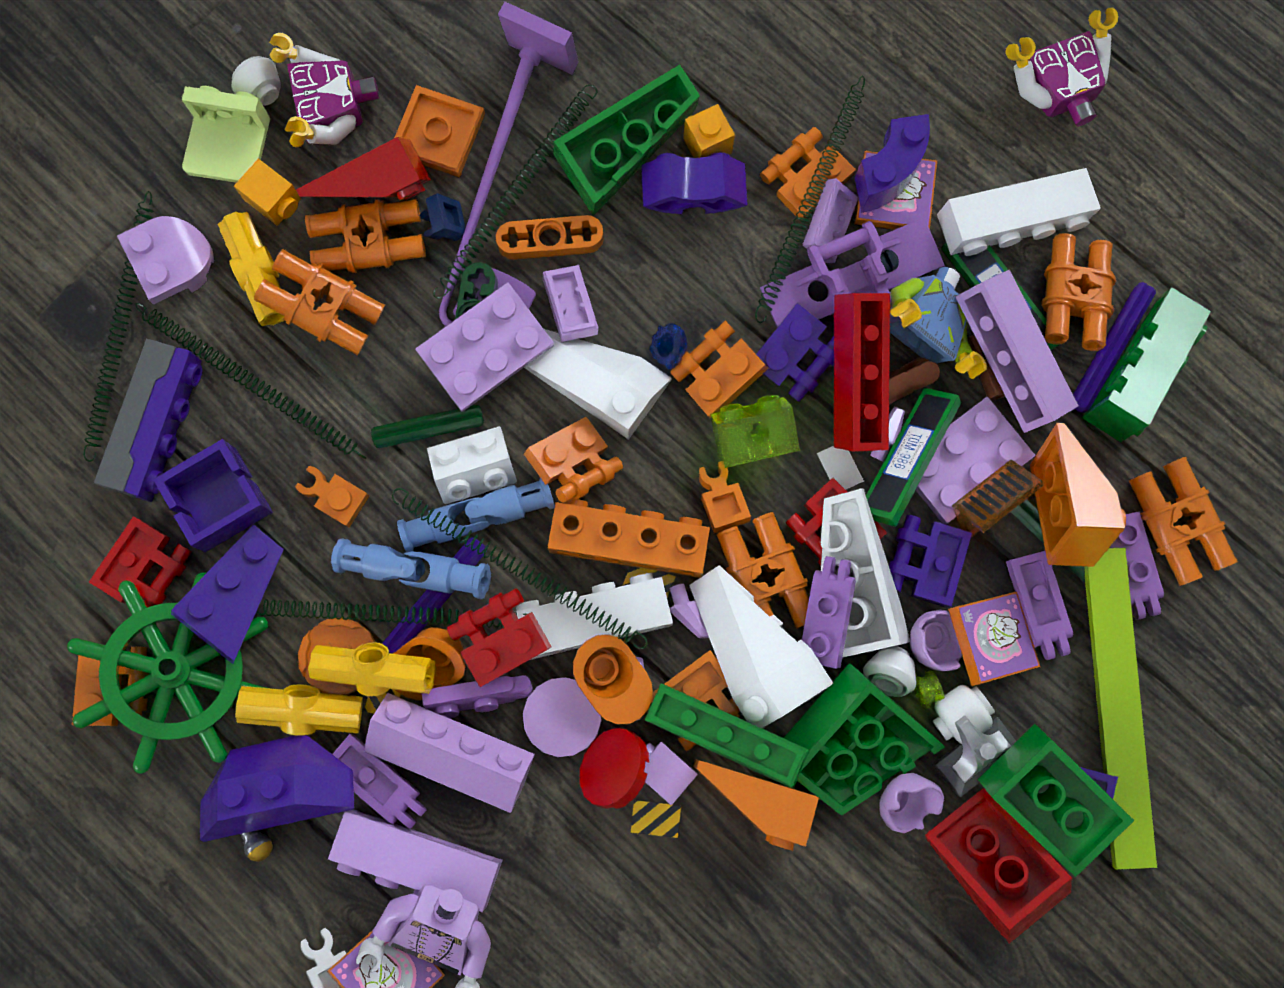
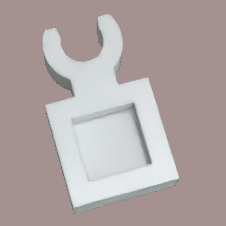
M324 928L320 931L324 939L322 949L312 950L306 939L301 941V951L304 956L314 960L316 966L306 971V974L313 988H340L327 971L346 952L344 950L333 956L331 952L333 938L331 933Z

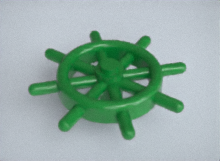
M205 572L196 575L192 588L206 574ZM128 580L121 582L118 590L132 616L126 619L114 631L106 645L79 638H73L67 643V649L70 653L100 661L99 682L104 698L75 714L72 720L73 725L77 728H85L112 713L124 726L143 735L133 763V769L138 774L146 773L149 770L159 739L177 740L198 734L211 759L216 763L223 762L227 757V751L213 726L233 706L241 686L267 687L242 681L243 660L240 650L234 664L225 658L226 676L195 669L221 654L209 644L187 654L194 632L181 622L170 650L156 624L165 621H179L171 615V610L177 603H163L147 607L133 582ZM264 617L253 619L243 642L265 631L268 628L267 619ZM142 632L155 658L125 651V649ZM119 666L150 674L121 690ZM190 684L220 693L210 707L204 711ZM158 688L148 719L138 714L129 705L131 702ZM175 692L189 720L178 723H164Z

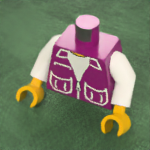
M1107 8L1105 12L1106 20L1103 24L1101 23L1100 10H1094L1089 15V25L1096 29V34L1093 36L1090 31L1036 51L1035 43L1031 38H1020L1021 53L1017 44H1009L1006 48V56L1017 63L1014 66V72L1020 96L1039 109H1042L1046 116L1049 117L1069 111L1077 127L1092 121L1097 115L1091 102L1103 90L1108 79L1111 55V34H1108V30L1113 28L1118 21L1117 11L1114 8Z
M276 33L271 38L270 44L281 48L272 49L270 52L271 59L276 63H282L287 58H290L291 63L287 64L297 117H291L284 129L287 132H295L289 140L290 144L293 147H301L305 140L308 144L336 145L340 143L356 126L361 125L363 122L359 103L380 99L375 78L369 77L354 80L348 62L299 45L293 47V41L284 33Z

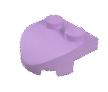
M161 216L117 235L148 300L152 304H156L187 288L193 293L207 281L206 275L211 263H214L213 251L204 235L190 223L175 217Z

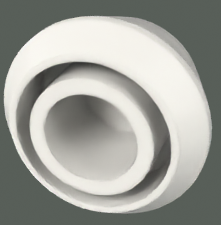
M255 56L243 61L235 69L232 75L231 87L235 94L236 92L243 91L255 95L259 98L262 105L266 106L278 98L281 82L275 63L269 58Z
M892 646L880 649L864 666V675L888 696L902 697L912 692L916 687L915 663L909 653L903 648Z

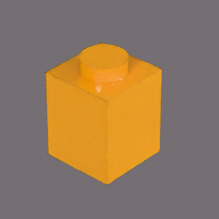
M718 104L685 119L683 139L693 158L708 157L713 153L720 152L732 154L735 134Z
M259 158L234 185L245 202L276 226L283 219H288L294 214L298 207V202L301 200L294 186Z

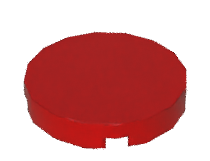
M613 728L599 735L585 752L580 767L579 784L584 797L593 805L604 809L625 807L636 798L644 786L648 774L644 772L645 761L649 763V752L645 742L638 735L627 729Z

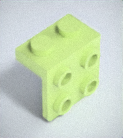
M185 86L182 101L194 118L182 164L183 170L191 176L237 183L258 158L261 160L270 122L267 111L259 98L248 92L239 91L236 94L221 92L210 86H200V88Z

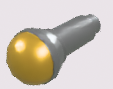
M256 830L240 834L244 840L245 855L250 860L256 862L263 861L271 854L273 848L272 841L268 836L262 834L261 831L258 832Z

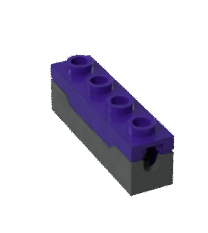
M146 338L94 480L95 484L113 492L152 502L154 494L159 492L153 479L163 474L167 458H170L176 449V433L179 424L188 415L190 408L189 396L193 386L198 385L202 376V361L191 351Z

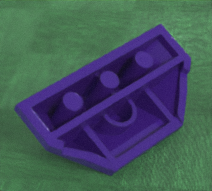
M295 735L230 750L201 799L200 840L206 842L353 810V770L307 735Z

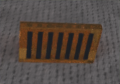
M1009 460L952 505L961 530L971 532V537L979 531L984 533L1043 487L1044 484L1034 474L1013 460Z

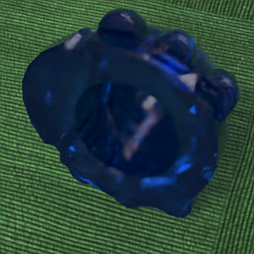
M669 323L665 327L662 325L658 326V331L652 336V343L649 347L653 358L658 363L665 365L667 369H673L675 363H680L687 351L686 334L677 324Z

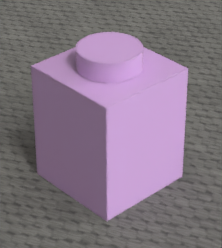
M662 742L656 747L649 743L646 746L649 752V763L645 761L644 772L648 773L645 782L672 805L698 774Z

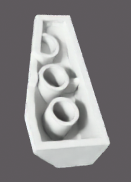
M544 329L554 342V346L524 368L629 440L672 378L641 357L580 339L561 342L559 333Z
M864 489L824 498L821 532V571L825 557L830 556L836 559L834 574H838L840 561L845 559L851 561L849 577L856 578L842 657L910 642L902 606Z
M720 565L689 585L731 696L747 722L763 728L833 684L812 649L802 640L797 642L781 627L783 623L774 614L769 617L754 603V596Z

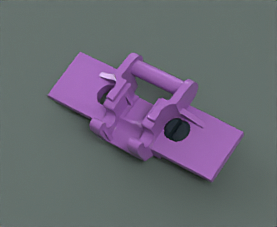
M925 217L881 236L878 235L873 223L868 221L862 224L861 229L822 246L812 245L807 247V253L812 265L785 276V280L778 279V281L783 283V286L777 285L774 282L769 283L770 286L781 290V292H776L769 287L766 288L767 292L776 294L778 298H773L768 294H763V297L775 302L774 305L768 302L766 304L773 309L770 313L776 327L779 326L797 303L819 320L834 314V295L890 293V289L911 278L920 277L945 265ZM864 244L868 256L863 260L840 270L838 268L828 271L825 260ZM819 281L826 285L828 296L824 301L817 302L810 298L808 287L812 282ZM764 285V286L760 287V290H761L762 293L765 292V291H764V287H766V286H768V285Z

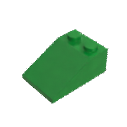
M1036 724L1028 729L977 779L990 796L1074 877L1080 874L1135 821Z

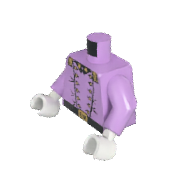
M424 885L416 895L408 894L389 902L372 931L374 938H368L362 942L356 963L359 964L361 958L366 954L373 955L375 960L371 972L377 971L380 968L385 952L384 943L389 942L388 945L458 975L463 973L465 977L458 981L455 988H480L476 979L482 977L491 942L483 924L478 921L479 907L475 903L463 899L462 894L456 889L442 890L432 885Z

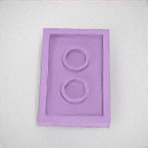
M507 282L415 350L461 412H463L554 346V342L509 282Z
M986 397L950 424L916 491L942 524L946 525L967 509L961 504L963 501L970 505L975 503L968 497L971 495L977 499L982 497L976 493L977 490L980 489L984 493L989 492L984 487L986 483L993 488L997 486L991 479L996 478L1002 482L1004 478L998 475L1000 472L1010 476L1012 473L1006 470L1008 466L1018 470L1036 455L992 401Z

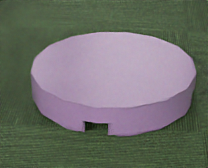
M566 677L550 679L537 686L527 698L523 711L524 730L531 743L543 753L556 757L573 756L588 748L597 737L602 721L601 715L596 712L577 685L576 680Z

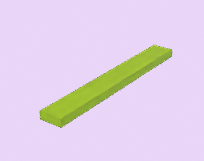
M1109 548L1094 567L1084 566L1103 773L1118 777L1113 800L1135 820L1110 844L1112 867L1116 870L1157 868L1126 548Z

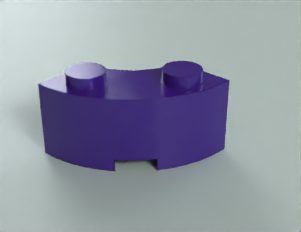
M929 114L891 119L884 137V148L876 155L861 160L855 176L861 213L878 209L890 203L910 183L928 145L930 134Z
M664 153L658 155L655 160L641 165L643 207L665 213L682 214L684 209L701 207L704 208L705 214L747 206L745 164L730 157L727 153H713L708 157L700 158L680 157L673 153Z

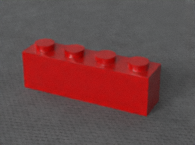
M890 293L834 295V448L848 451L889 450Z

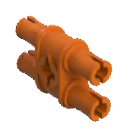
M376 199L375 203L348 207L346 204H342L341 207H338V211L305 215L306 229L310 238L341 233L345 237L343 246L311 250V265L321 263L323 268L328 271L347 269L348 272L357 273V270L380 266L390 268V266H393L394 261L426 257L422 234L389 239V236L386 234L389 226L421 222L417 199L384 204L383 200ZM367 226L371 233L367 236L368 240L365 246L361 239L364 238L365 227Z
M1067 233L1058 234L1052 241L1051 264L1047 266L1044 272V276L1047 279L1046 294L1042 300V307L1047 312L1044 339L1051 344L1067 342L1069 339L1070 316H1076L1084 319L1082 348L1089 351L1102 350L1106 346L1107 320L1114 313L1112 289L1116 283V277L1111 271L1113 244L1107 240L1093 241L1089 245L1088 268L1074 265L1076 237Z
M282 249L273 264L272 270L302 285L301 294L297 293L294 296L264 279L254 295V300L283 315V320L286 321V324L290 325L292 323L318 337L317 340L319 342H326L328 339L358 356L368 335L340 321L337 314L339 311L343 312L346 309L375 325L384 310L385 304L358 291L354 281L350 280L348 282L323 268V264L315 263L311 265ZM324 295H327L326 303L324 302L321 307L318 306L317 310H314V302L317 303L320 298L322 299Z
M1186 457L1163 466L1178 496L1174 504H1171L1170 501H1165L1151 471L1129 480L1144 511L1140 513L1142 521L1145 520L1158 547L1155 550L1157 553L1159 552L1160 556L1165 555L1179 586L1203 577L1187 546L1190 544V539L1200 540L1214 571L1238 562L1222 531L1225 529V522L1220 521L1208 496L1210 491L1209 489L1206 490L1205 486L1200 487ZM1183 516L1192 517L1191 520L1187 521L1188 523L1182 526L1173 525L1174 522H1177Z
M770 512L753 520L765 551L762 554L763 557L758 559L750 557L738 526L718 533L717 537L729 565L726 568L727 573L754 596V603L770 617L773 615L769 604L772 601L771 597L775 595L784 597L796 629L804 626L809 597L805 590V587L808 586L807 578L804 579L793 553L795 548L791 546V543H786L774 513ZM765 567L768 573L781 571L772 581L773 587H768L766 582L752 583L762 573L761 568Z

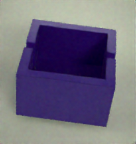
M223 439L153 479L169 509L178 513L174 515V518L190 546L203 552L211 550L273 513L258 485L250 480L252 475L237 449Z

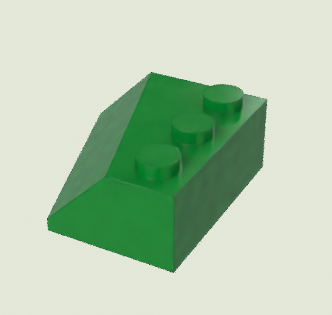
M851 663L846 666L833 681V684L824 691L784 737V739L809 749L797 781L841 816L880 791L882 783L899 771L905 774L915 768L914 761L929 751L936 754L946 747Z

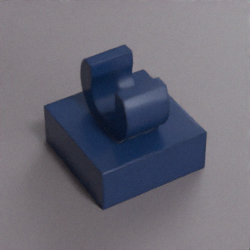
M438 193L426 198L428 209L421 212L420 218L431 222L432 228L426 230L424 236L434 240L445 237L457 241L463 238L466 227L460 202Z

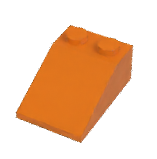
M1056 423L1030 464L1048 565L1094 567L1104 553L1108 551L1112 543L1124 531L1126 514L1120 507L1118 493L1065 423Z
M695 759L693 767L751 823L767 834L766 841L772 845L792 851L795 843L806 846L819 797Z

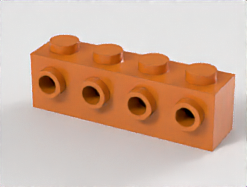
M572 498L565 503H555L548 550L552 554L701 578L710 527L702 526V520L690 517H680L679 522L664 520V514L654 511H642L641 516L626 514V508L617 505L605 504L603 510L589 508L587 501Z

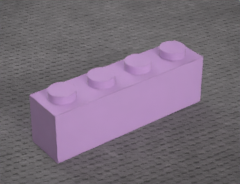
M1010 269L956 296L1024 433L1053 422L1078 407Z
M389 693L386 694L370 719L364 751L509 813L512 812L522 791L535 755Z
M354 809L344 812L328 860L338 863L337 869L341 872L360 876L361 871L375 875V882L377 884L392 889H398L399 884L415 889L413 893L415 895L424 885H432L442 890L456 889L462 894L463 899L475 903L479 907L480 912H483L488 905L502 863L501 859L398 824L392 825L386 820Z

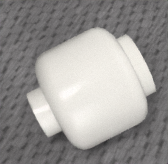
M959 685L935 702L934 708L939 717L934 719L933 723L946 740L954 737L962 744L955 722L966 716L981 733H984L992 727L993 721L990 715L995 713V711L977 686L970 689L966 685Z

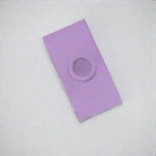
M836 178L828 179L825 182L826 187L823 188V193L820 196L821 199H819L803 242L805 248L812 245L819 247L845 236L858 196ZM837 256L827 259L824 262L835 263Z
M579 265L543 272L542 279L561 342L598 335V325Z

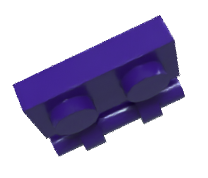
M798 303L756 354L769 368L763 375L775 385L780 386L787 376L796 381L788 394L797 402H800L808 391L812 393L819 385L817 380L828 366H834V336L827 345L818 340L817 338L827 326ZM810 349L817 357L804 372L796 364Z
M906 515L903 528L898 529L895 539L899 543L894 560L888 563L896 590L900 593L904 579L915 582L911 597L946 608L952 607L972 533L934 521L931 524L929 534L926 535L918 532L921 518ZM914 546L924 549L919 568L908 565Z

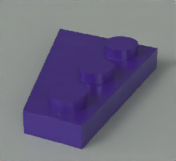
M253 524L173 607L171 615L234 664L284 549Z

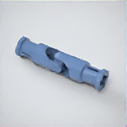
M540 478L537 482L518 488L515 485H511L486 494L482 498H471L436 508L430 515L429 523L435 519L440 511L441 513L435 522V527L447 515L441 530H444L450 520L453 519L447 532L449 534L456 526L454 524L456 516L465 510L471 524L465 525L466 528L461 535L462 537L468 535L470 530L474 533L487 528L491 524L498 525L522 519L525 517V513L544 507H548L550 510L554 509L555 504L549 485H545ZM420 517L407 522L404 519L397 520L398 531L406 552L414 551L415 547L434 541L441 544L453 540L452 534L447 536L446 530L440 532V526L434 528L433 523L428 525L427 519L422 521ZM458 526L454 533V538L460 534L464 526Z
M344 538L338 540L331 556L333 571L342 574L345 571L362 573L365 578L379 581L401 578L399 579L401 583L411 587L449 594L457 590L472 593L477 599L485 597L491 579L490 566L485 563H481L479 566L460 564L456 558L410 551L402 554L389 546L370 544L368 547L351 544L350 540ZM354 557H359L360 561L355 560ZM424 558L430 565V574L426 581L415 582L425 572V565L421 559Z

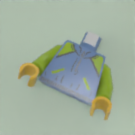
M941 267L936 276L911 278L893 288L890 292L892 308L890 309V333L920 357L934 363L955 360L957 362L955 365L956 371L960 373L968 372L971 379H975L987 369L984 358L979 353L972 352L968 344L967 319L956 299V296L959 294L954 290L960 278L957 271L948 267Z

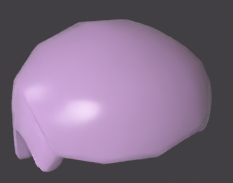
M936 610L921 615L914 623L910 632V649L917 661L937 671H949L960 668L959 660L962 657V653L949 612L946 610Z
M901 774L894 778L884 790L879 804L880 815L886 826L893 831L907 833L915 828L923 829V819L926 815H939L941 813L944 794L938 785L918 774Z

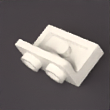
M500 426L427 448L434 481L444 504L461 501L517 482Z

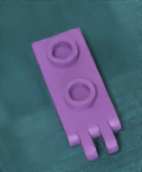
M1140 512L1126 514L1125 529L1109 548H1126L1132 613L1134 618L1139 620L1146 618L1143 602H1145L1150 616L1161 614L1158 599L1164 597V591Z
M1046 551L1007 561L1006 564L1013 587L1018 594L1034 647H1041L1046 660L1056 657L1052 642H1055L1060 656L1069 655L1071 651L1067 638L1073 637V630L1052 565L1047 563Z
M826 556L822 571L816 570L813 576L802 641L812 649L822 666L837 669L841 667L856 578L849 577L850 560L841 559L838 574H834L836 559L835 557Z
M502 676L482 687H479L477 682L473 681L432 688L429 694L422 693V700L425 709L447 718H453L459 715V711L475 709L476 712L496 710L498 704L510 703L516 699L529 697L533 692V687L527 676Z
M349 734L332 755L353 770L354 793L392 825L399 820L411 829L416 821L405 812L406 809L410 807L419 816H422L427 810L416 800L420 792L383 759L365 752V744L354 734Z

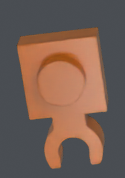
M723 461L718 462L720 476L717 478H710L706 474L704 467L699 469L700 484L705 489L710 490L702 494L701 500L714 533L748 523L751 520V515L739 483L727 485L728 468Z
M308 466L306 470L316 477L314 486L306 488L297 483L296 489L306 497L313 498L319 496L314 507L350 528L370 495L336 474L328 483L325 475L320 470Z

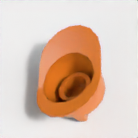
M430 627L422 630L415 638L393 653L435 660L436 672L432 688L453 685L465 674L464 658L460 653L464 650L462 642L459 639L456 641L452 640L448 631L440 627ZM395 690L407 698L422 700V693Z
M606 634L596 635L586 640L577 650L573 661V675L583 694L596 712L607 721L615 724H630L640 719L649 709L653 698L652 683L645 669L631 649L618 637Z

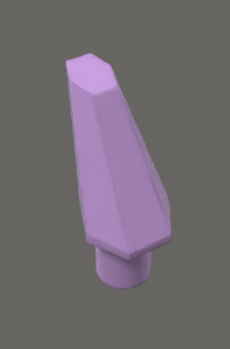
M894 407L889 414V450L901 431L905 411L898 407ZM889 450L872 451L870 456L884 462Z
M678 584L670 587L674 606L669 608L670 612L698 638H709L695 601H689L685 585Z

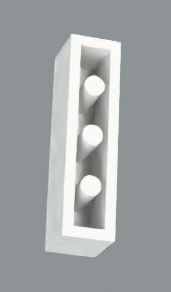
M1087 168L949 199L937 216L950 255L964 252L966 256H971L984 251L988 245L999 244L1000 248H1005L1020 242L1021 238L1033 236L1034 240H1039L1054 234L1059 229L1066 228L1068 232L1082 229L1090 223L1089 219L1101 208Z
M652 573L629 578V585L615 588L614 582L593 586V593L580 596L574 609L576 610L582 601L586 599L581 614L590 603H593L588 614L589 617L599 606L594 621L604 610L606 612L600 625L612 614L607 629L616 618H618V622L614 632L625 622L620 637L629 626H631V630L628 636H631L635 630H638V633L641 634L670 627L673 624L662 577L653 579ZM573 591V594H572V596H571V599H570V601H569L568 606H569V605L575 600V598L577 597V592H576V591ZM565 592L562 602L568 597V595L571 592ZM561 597L555 600L554 603L539 606L538 600L523 602L516 606L518 619L525 616L523 615L524 613L529 614L533 612L552 646L532 659L578 649L586 640L596 635H612L613 626L609 631H605L606 623L599 628L600 619L593 624V616L586 620V613L582 616L579 615L580 608L573 612L574 604L570 608L566 607L567 601L564 604H560ZM619 631L612 636L618 637Z

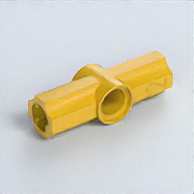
M233 212L224 216L223 220L218 223V226L232 257L229 261L240 287L244 292L246 291L258 322L261 326L275 325L283 322V315L254 300V295L264 279L278 287L280 285L277 280L279 273L272 270L274 261L268 249L263 246L251 216L248 212Z
M375 642L362 644L356 649L316 645L311 652L308 671L309 677L312 679L356 685L357 691L360 694L378 696L386 693L389 689L429 694L434 684L436 666L435 660H431V658L391 654L385 645Z
M300 684L290 685L283 690L241 686L236 703L235 717L237 723L278 726L284 733L290 735H309L316 730L359 733L363 697L320 693V690L316 687Z

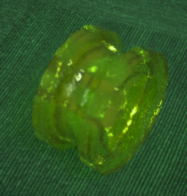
M932 670L926 671L924 677L916 675L914 691L924 709L931 708L932 702L941 701L945 698L941 684Z

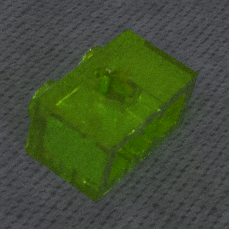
M778 395L763 396L757 399L755 404L746 406L729 404L719 409L720 412L710 414L718 457L725 468L800 451L793 407L784 397L780 398ZM758 423L759 425L755 427L756 432L750 434L749 432L753 430V424Z

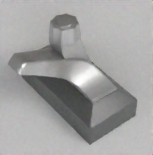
M966 716L960 718L955 722L962 744L959 743L933 763L956 796L962 797L980 783L977 779L1016 742L998 717H992V727L984 733H981Z

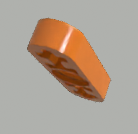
M590 215L511 221L501 225L496 232V243L499 252L504 257L512 260L593 253L601 247L604 239L601 222ZM586 227L590 228L591 233H593L591 241L588 242L584 241L583 236H581L583 228ZM565 228H570L572 244H567ZM547 229H554L559 232L561 238L557 244L546 246L539 240L541 233ZM529 231H533L535 247H530ZM510 234H517V238L520 239L517 241V247L510 248L509 243L506 242L509 240Z

